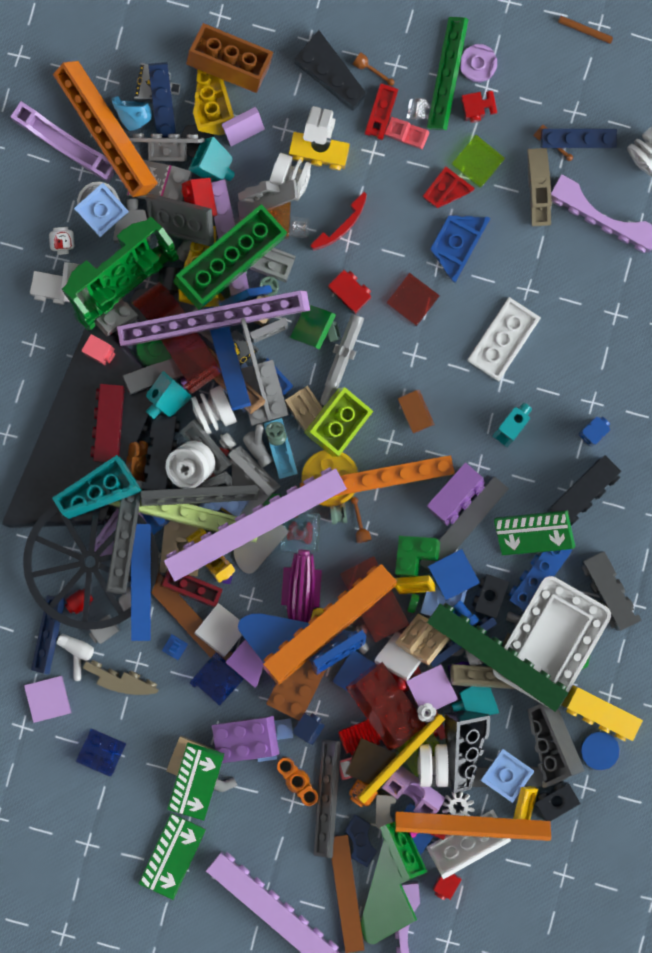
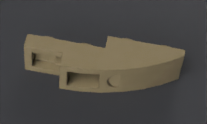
M547 148L527 149L531 226L551 225L552 201Z
M93 659L91 662L86 661L83 669L100 677L96 683L97 685L109 690L133 695L155 694L159 691L155 682L149 679L145 682L139 679V674L131 670L129 673L124 672L120 678L118 677L120 673L110 668L108 671L101 668L102 664Z

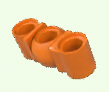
M282 757L278 761L277 769L283 775L287 788L291 792L296 793L301 798L303 804L307 806L314 805L318 800V793L312 787L308 774L304 770L299 769L290 757ZM283 761H289L291 769L283 771L280 764ZM295 776H300L303 779L301 786L293 785L292 779ZM306 792H313L315 799L311 802L304 799Z

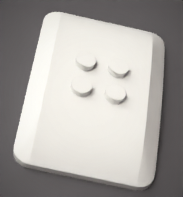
M546 577L538 587L504 648L508 650L510 647L519 653L517 656L522 661L525 658L535 664L533 667L535 670L540 672L542 669L551 675L549 679L555 684L557 681L561 682L567 687L565 691L569 692L609 623L611 612L603 604L556 577ZM493 669V673L498 679L541 703Z

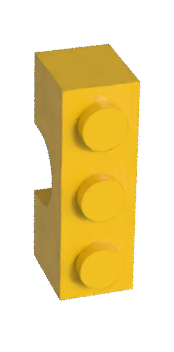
M293 132L289 156H292L293 161L298 162L301 159L302 163L303 160L310 161L311 165L322 167L323 164L328 165L332 170L340 171L341 168L345 169L350 143L331 140L328 150L316 152L311 146L312 142L304 140V133Z

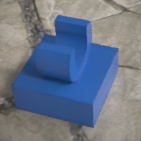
M171 634L162 651L179 660L188 643Z

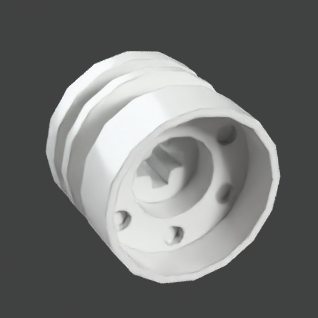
M651 126L642 134L645 143L640 139H636L634 141L635 145L630 144L627 147L635 164L650 177H652Z
M280 153L270 181L273 184L280 185L290 180H295L298 198L295 201H299L310 179L311 163L306 162L304 168L301 169L302 160L299 159L294 167L292 166V156Z
M221 386L210 389L211 399L209 400L201 393L200 396L203 402L200 404L196 396L191 398L193 411L198 423L207 434L212 433L209 424L213 423L215 430H219L218 420H221L225 426L237 422Z

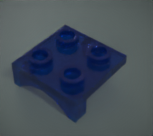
M216 652L189 683L194 688L198 686L218 705H221L244 678Z

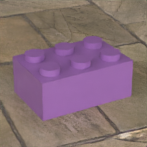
M465 462L427 505L429 511L446 526L449 523L454 524L459 518L458 513L462 509L466 510L472 503L471 498L475 494L478 496L485 487L483 485L485 482L483 477Z
M274 716L212 725L215 750L225 753L222 763L272 757L279 754Z

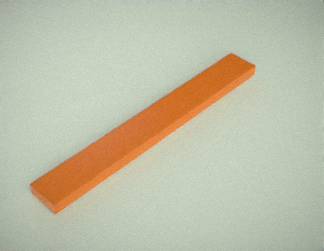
M396 812L395 814L396 832L551 841L550 821Z

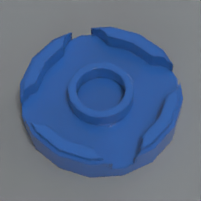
M598 731L591 733L581 745L582 759L589 767L595 770L609 769L619 758L620 749L618 742L612 735L606 732Z

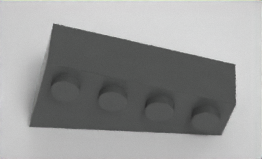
M605 551L582 561L583 566H581V569L586 577H590L592 581L590 587L593 593H598L601 599L598 602L609 608L611 612L610 627L612 629L615 628L617 631H622L642 621L639 614L634 615V605L628 596L625 597V588L620 580L616 579L615 576L617 574Z
M541 703L528 709L532 735H535L536 745L534 746L540 759V764H538L539 770L543 773L544 781H542L543 788L555 785L584 772L585 770L559 709L554 712Z

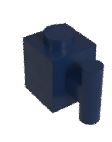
M304 713L292 733L313 745L325 725L320 722L322 719L314 713L311 715Z

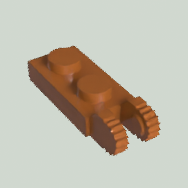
M140 441L139 444L136 442L130 443L126 462L135 480L145 482L144 472L148 452V443L145 441Z

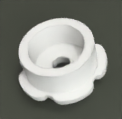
M228 432L224 435L221 434L220 444L224 449L229 448L233 450L232 447L236 445V442Z
M430 703L420 705L417 710L419 713L418 718L421 721L431 722L434 720V716H436V709Z

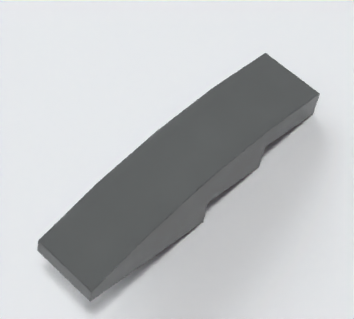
M183 355L123 375L122 378L129 395L144 389H150L163 371L174 380L198 372L197 364L188 355Z

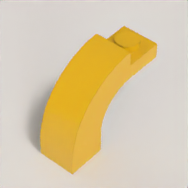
M199 528L186 537L188 543L194 541L196 544L201 541L200 537L206 534V531ZM224 556L205 565L219 583L228 579L235 572L232 564Z

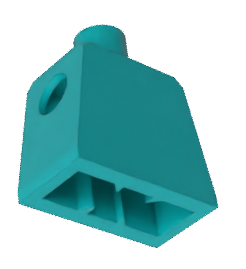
M214 137L206 138L205 142L200 143L188 169L189 171L202 178H211V182L223 179L231 181L235 176V172L229 168L233 160L232 156Z
M163 371L146 394V397L153 403L146 412L153 419L161 411L170 417L191 400L193 396Z
M524 402L519 408L515 407L492 437L505 447H508L531 419L528 414L532 411V408Z
M469 686L459 692L461 701L451 704L453 712L464 710L489 715L500 713L490 687Z

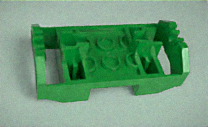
M152 217L145 221L133 223L123 229L117 235L121 249L117 250L107 261L101 263L97 269L87 260L78 265L72 271L67 284L62 288L64 295L72 304L76 320L87 330H92L95 327L94 321L103 313L107 314L130 291L153 273L163 268L162 265L167 261L172 263L179 259L177 251L174 250L173 241L163 227ZM154 232L159 245L150 249L146 238ZM80 291L85 299L84 303L77 296Z

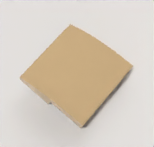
M417 614L395 643L411 656L430 665L449 641V638L427 623L428 618Z

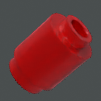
M85 588L79 589L65 599L67 602L65 607L71 614L74 612L77 615L83 611ZM90 595V605H91V602L94 600V598L92 597V595Z

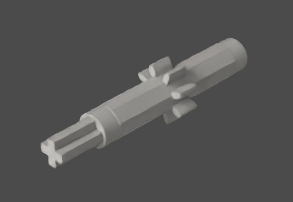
M351 314L340 345L335 344L332 352L336 353V356L325 382V388L319 402L321 405L325 406L338 389L349 359L354 360L357 351H354L353 348L364 318Z

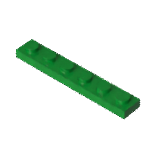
M465 17L448 18L427 128L431 130L447 131L469 21Z

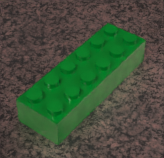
M261 204L175 276L173 283L200 310L279 244L287 232Z

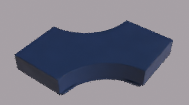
M354 814L344 830L353 841L354 848L351 858L368 867L377 853V850L371 845L368 838L371 824Z

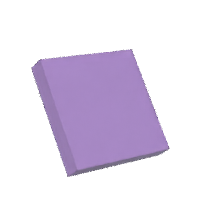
M256 107L222 123L230 146L265 130Z
M441 664L406 681L418 707L425 703H430L437 710L458 700Z
M62 676L24 685L33 723L71 713Z

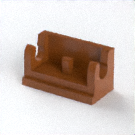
M415 390L398 398L413 434L435 425L420 390Z

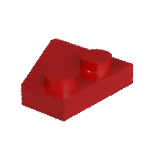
M445 166L422 198L438 209L473 192L475 188Z

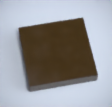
M360 738L345 774L370 784L396 757V753Z

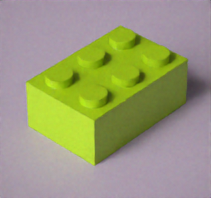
M345 387L338 388L304 433L332 457L340 456L373 413V410Z

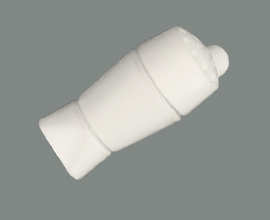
M62 633L56 644L73 654L74 680L80 681L81 659L88 661L94 653V647Z

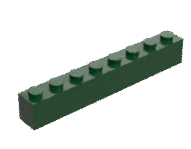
M447 603L438 605L427 621L429 625L551 710L557 711L569 694L565 691L567 687L559 681L556 684L549 679L551 675L542 669L540 672L533 668L535 664L525 658L524 661L517 657L519 653L509 647L508 650L501 646L502 641L494 636L490 639L485 635L486 630L479 625L476 627L470 625L469 622L471 620L463 614L457 616L453 613L455 609Z

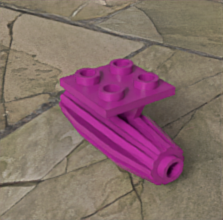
M299 549L298 553H294L291 567L283 568L281 605H287L288 619L307 623L311 620L314 607L319 608L322 577V569H315L314 556L310 554V550Z

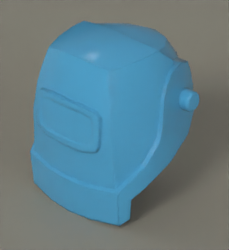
M119 96L111 99L118 113V118L129 131L142 128L152 119L151 108L146 102L121 100Z

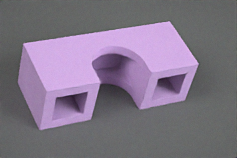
M400 766L382 787L396 799L402 794L410 796L415 802V809L413 810L415 813L436 814L445 800V797L433 788L420 787L419 778L403 766Z

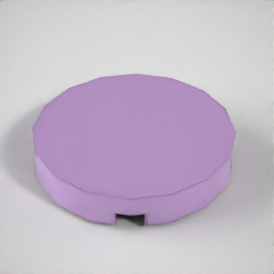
M474 44L463 51L459 67L466 79L481 83L494 75L497 69V58L490 47L483 44Z

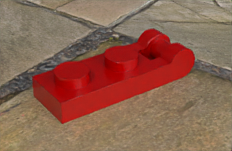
M380 83L364 135H373L377 139L383 140L399 89ZM374 122L381 124L380 130L373 128Z

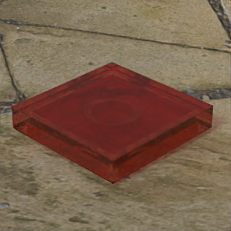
M409 273L386 304L417 326L440 295Z

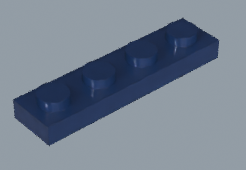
M168 62L148 64L156 133L162 134V137H169V134H176Z
M541 129V148H617V129Z
M47 595L46 602L50 604L55 596ZM63 598L54 608L61 614L63 613L65 599ZM44 611L31 670L50 675L60 622Z
M487 616L477 622L486 631L497 624L493 617L488 619ZM451 640L446 644L447 648L442 652L440 651L430 665L433 668L462 647Z

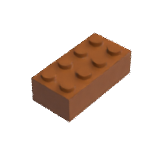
M203 23L189 50L186 65L257 93L270 67L274 52Z
M308 660L281 684L278 685L276 683L266 705L300 721L326 670L316 675L312 669L313 665Z

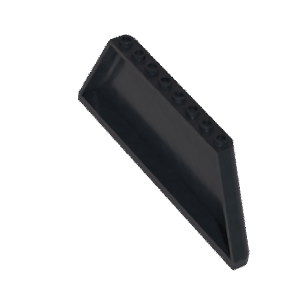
M96 324L92 330L84 329L2 525L9 528L33 527L38 519L55 505L53 497L104 464L94 462V458L91 457V446H95V438H92L93 427L97 426V419H94L95 407L98 408L99 400H96V389L100 388V384L125 387L119 457L125 464L130 443L136 442L139 444L141 435L146 434L149 427L147 421L150 416L146 410L153 404L146 397L150 389H144L129 395L122 378L123 375L140 370L146 366L128 346H120L119 336L115 332L106 336ZM91 334L114 348L115 356L110 364L107 362L104 366L82 352ZM111 505L100 507L98 525H104V522L108 523L112 512H110ZM93 510L70 518L73 526H91ZM59 512L44 525V527L66 526Z

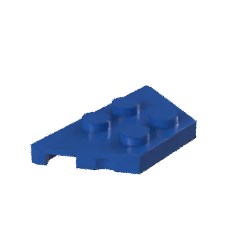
M448 216L430 250L452 282L456 283L491 218Z

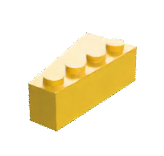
M572 685L568 692L569 694L561 704L567 708V713L575 717L577 714L584 716L583 721L591 725L596 722L600 724L599 729L607 733L612 730L616 732L615 737L623 741L626 738L631 741L634 740L643 720Z

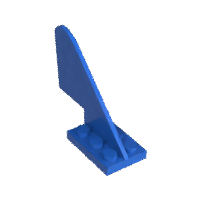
M257 613L243 617L238 623V630L261 661L265 663L263 660L269 654L277 653L280 650L278 647L286 640L290 642L294 638L293 635L300 628L305 629L309 624L307 622ZM343 630L312 656L309 661L313 665L312 669L315 674H320L364 646L367 636L363 630L359 632Z

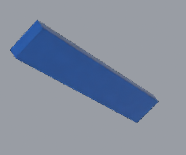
M219 306L205 307L204 309H209V308H214V307H219ZM230 327L210 330L232 410L251 406Z
M151 524L136 525L131 557V641H151Z

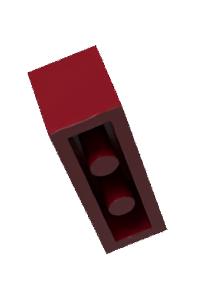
M168 568L160 587L212 608L217 606L223 590L190 575L174 581Z

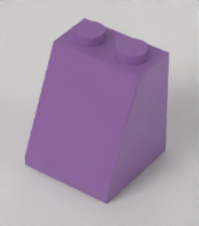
M244 640L226 663L252 686L256 687L259 683L264 663L248 642Z

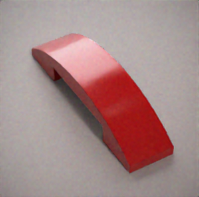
M363 192L351 204L350 208L354 213L330 237L323 232L310 245V249L314 251L325 248L342 238L360 217L367 194Z

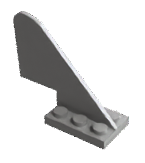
M242 318L241 325L253 364L252 366L242 368L244 380L265 399L264 405L252 414L248 412L251 425L253 426L285 417L289 414L274 362L270 360L257 364L245 318Z
M239 446L228 454L231 457L230 461L232 463V486L258 485V500H250L240 514L245 513L248 516L253 513V508L263 504L281 486ZM281 524L258 536L257 542L249 541L234 549V557L239 568L248 574L255 572L289 531Z

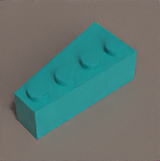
M116 455L52 499L61 514L70 519L140 493L142 490L125 462Z

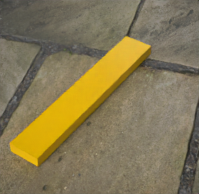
M436 714L434 720L429 722L357 796L358 799L365 803L441 725L445 718L441 714Z

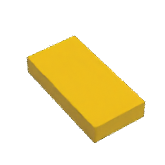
M430 575L395 578L397 581L395 588L399 594L434 592L436 588Z
M534 786L521 787L513 819H531L538 788Z

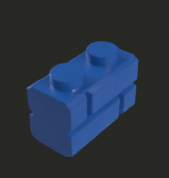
M603 416L601 418L595 417L578 433L579 437L588 446L592 447L610 431V423Z

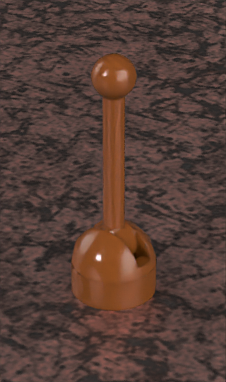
M360 52L352 65L358 69L368 68L387 81L389 86H393L395 83L394 79H389L368 64V57Z
M544 124L533 135L539 141H541V129H548ZM556 148L566 157L567 161L573 160L572 154H568L562 148Z
M353 497L351 503L354 504L359 530L356 532V542L364 543L371 541L370 532L363 529L357 504L359 500L357 497Z

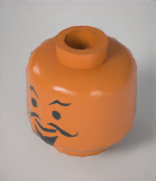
M357 780L349 791L350 799L360 807L369 806L377 796L378 791L365 803H362L357 796L369 784Z

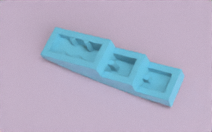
M282 417L264 422L265 430L267 425L272 422H280L284 425ZM288 437L282 445L274 446L270 444L279 479L298 474Z

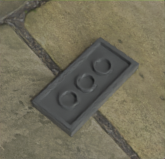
M154 194L146 196L148 218L152 217L160 224L168 236L207 246L214 244L211 208Z

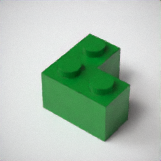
M399 536L395 574L399 578L418 576L420 560L439 561L440 541L437 538Z

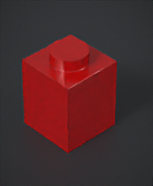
M440 874L433 886V890L436 892L434 895L442 900L446 898L451 900L462 880L461 877L452 874L443 879Z

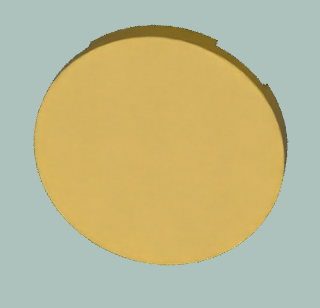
M322 450L307 460L302 470L301 479L302 483L311 477L317 479L322 476L320 472L329 467L332 470L336 469L340 476L358 473V469L354 461L347 454L342 452L340 456L332 457L325 450ZM354 493L331 497L319 505L326 507L339 506L347 502Z

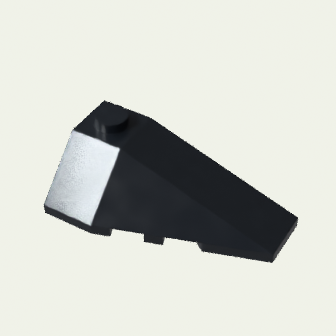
M464 710L445 713L444 732L452 792L458 793L471 790L478 769L476 765L479 756H482L484 752L482 749L484 741L488 739L490 734V715Z

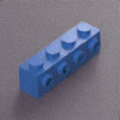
M572 550L541 552L540 555L536 554L530 562L532 566L529 571L524 570L519 580L521 582L518 587L514 585L508 593L510 596L508 600L525 612L544 578L554 577Z

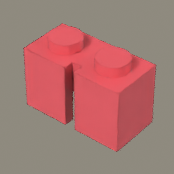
M92 334L82 349L86 356L104 366L107 362L110 364L115 356L114 348L110 344Z

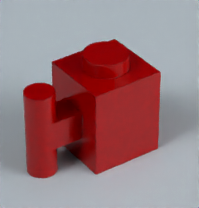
M493 91L486 92V100H482L481 92L462 95L461 102L465 121L470 120V123L481 121V118L485 116L484 109L489 108L490 115L497 114Z

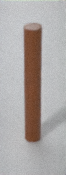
M560 16L558 21L560 24L609 44L613 40V37L564 16Z

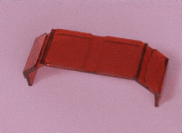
M160 282L132 302L147 320L185 313L166 286ZM198 332L161 339L187 380L184 387L192 394L221 373L215 358Z

